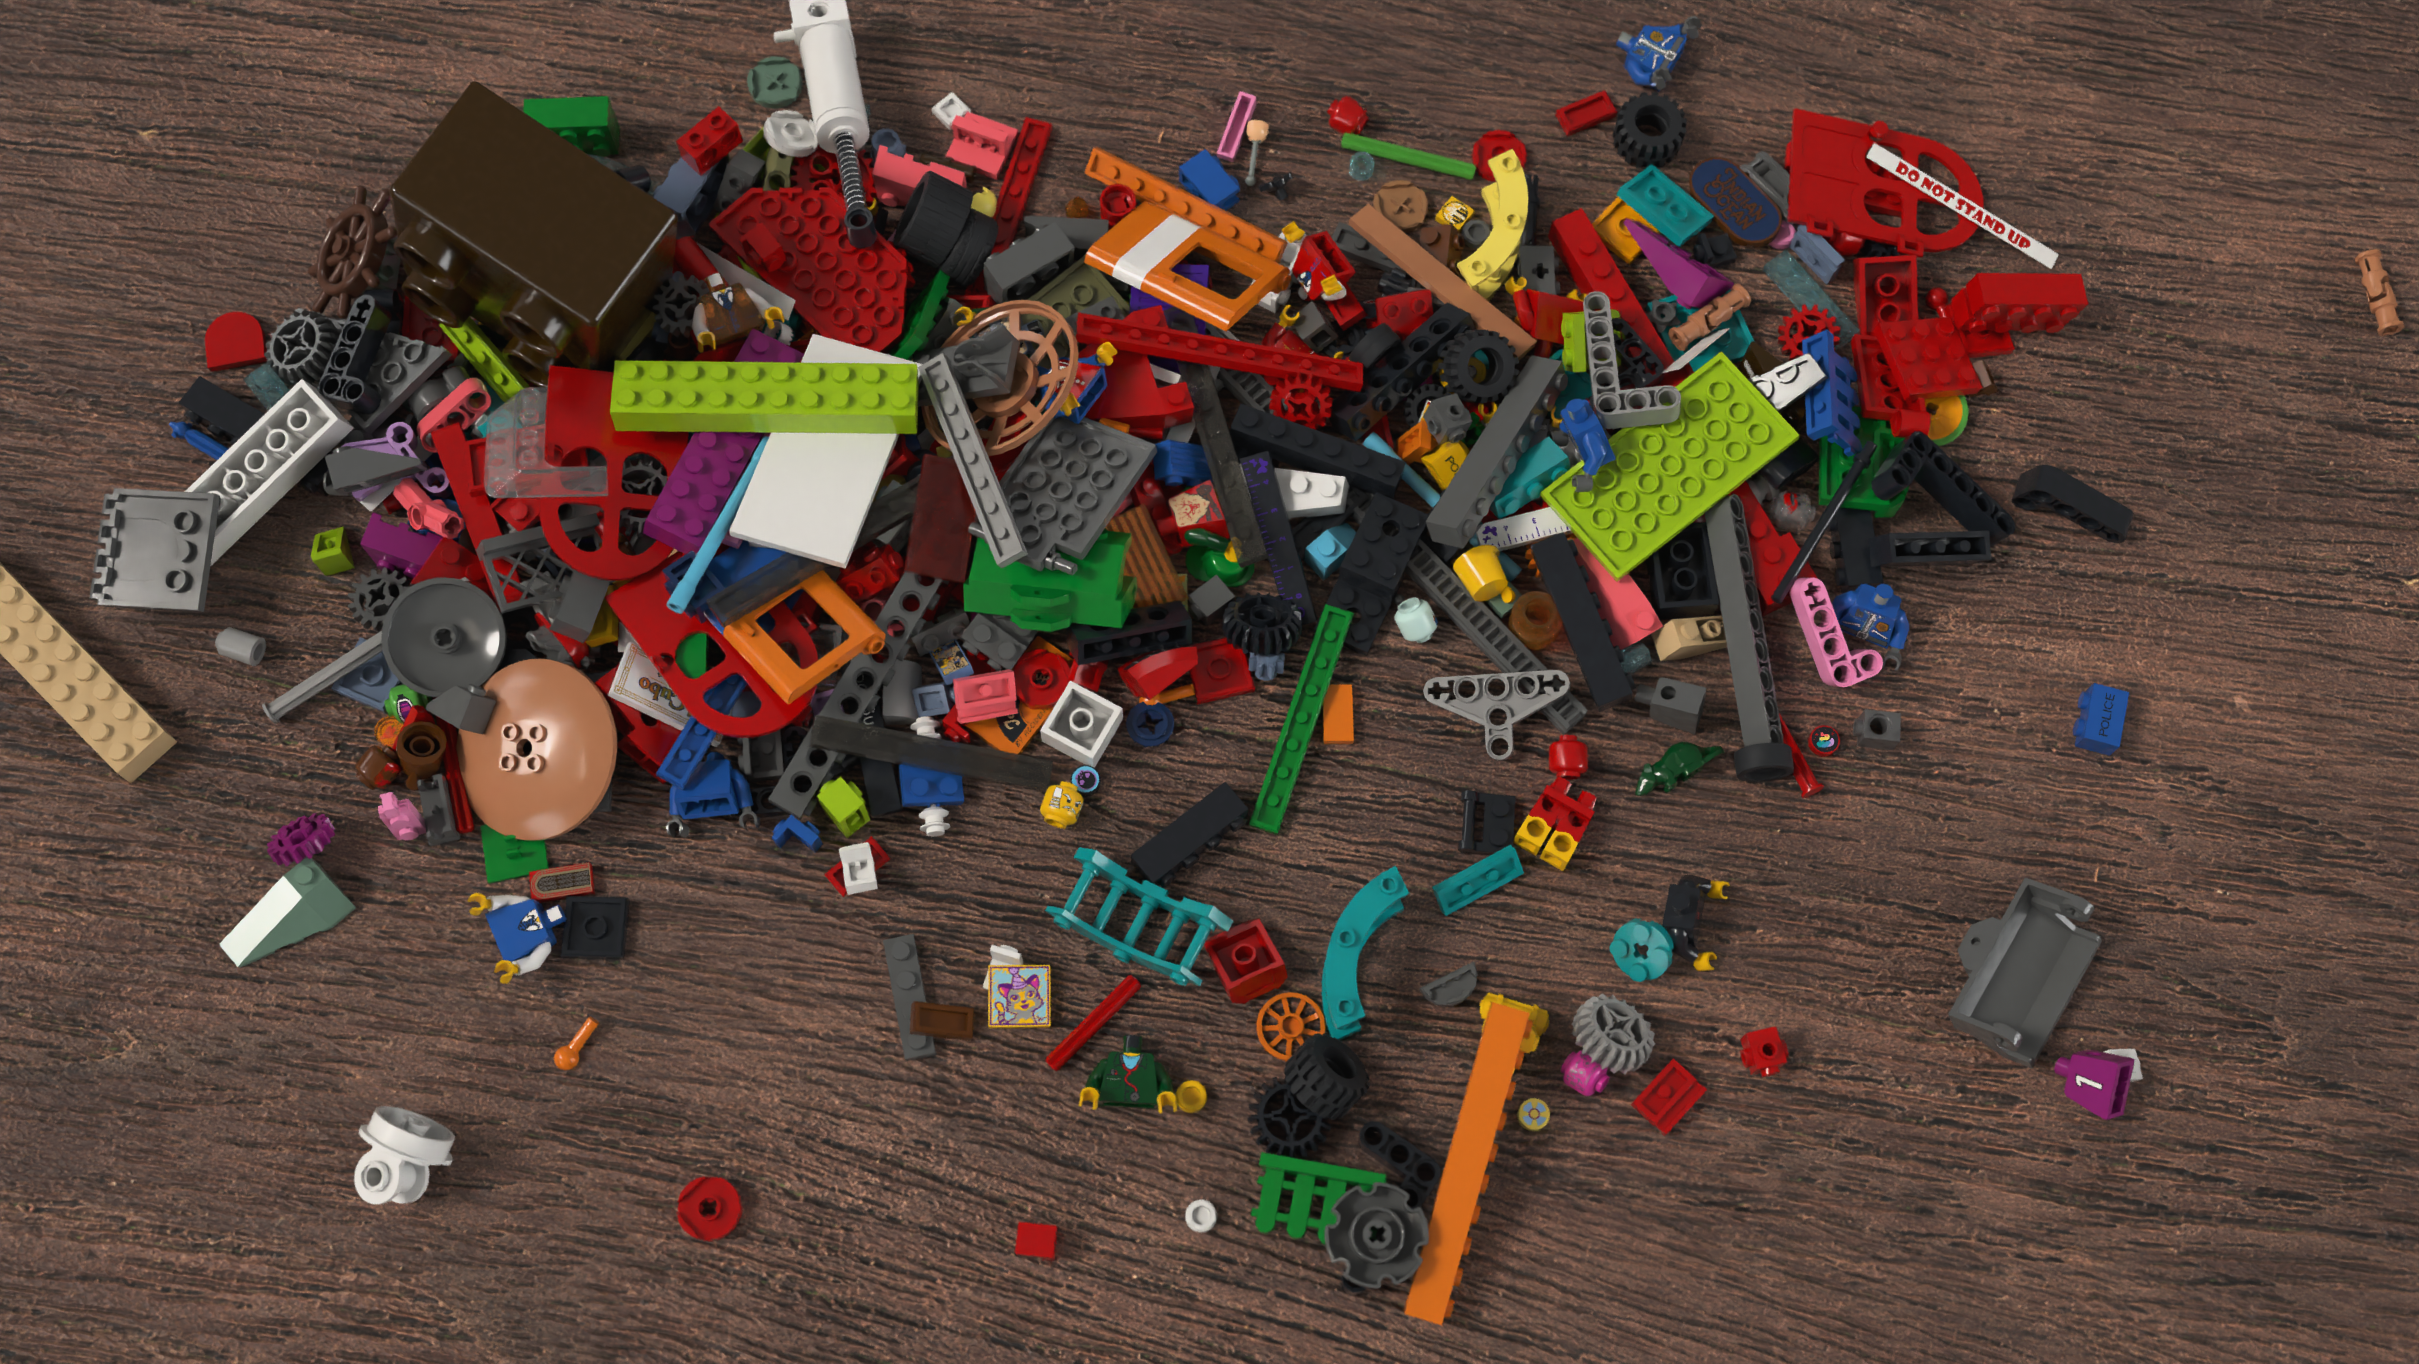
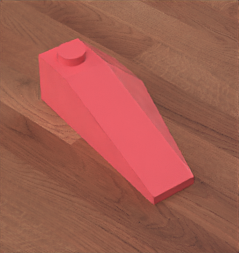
M1578 538L1573 540L1578 551V555L1575 556L1578 566L1584 565L1590 579L1586 583L1590 593L1595 591L1599 599L1601 608L1597 609L1600 618L1601 620L1606 618L1611 627L1613 635L1609 636L1612 646L1618 645L1620 650L1663 627L1650 602L1629 573L1616 582Z

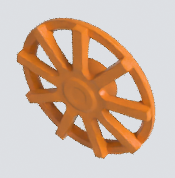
M1286 992L1272 997L1263 1005L1258 1014L1256 1030L1264 1050L1272 1056L1287 1062L1292 1056V1041L1297 1040L1301 1046L1304 1043L1301 1037L1302 1034L1310 1036L1317 1033L1325 1034L1326 1022L1322 1010L1314 1000L1300 993ZM1289 997L1301 999L1295 1013H1290L1287 1002ZM1280 999L1282 1000L1285 1012L1284 1016H1280L1270 1008L1274 1002ZM1307 1002L1315 1009L1316 1013L1302 1019L1300 1014ZM1265 1012L1276 1019L1278 1024L1262 1026ZM1319 1018L1320 1032L1304 1027L1306 1023ZM1278 1031L1279 1035L1268 1044L1263 1036V1032ZM1283 1038L1287 1040L1285 1054L1273 1049Z

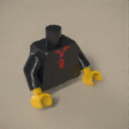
M1684 875L1680 878L1677 885L1670 884L1662 927L1667 930L1673 940V953L1689 962H1693L1697 971L1714 970L1715 968L1711 967L1709 960H1716V954L1714 952L1699 953L1696 948L1705 894L1714 899H1728L1727 896H1723L1722 887L1730 886L1727 881H1710L1695 875Z

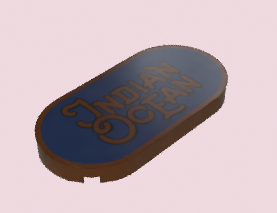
M1712 157L1702 160L1692 169L1689 177V193L1691 197L1714 215L1713 221L1726 234L1728 233L1731 240L1738 245L1745 247L1750 245L1755 248L1768 245L1778 236L1782 223L1780 209L1736 163L1726 158Z

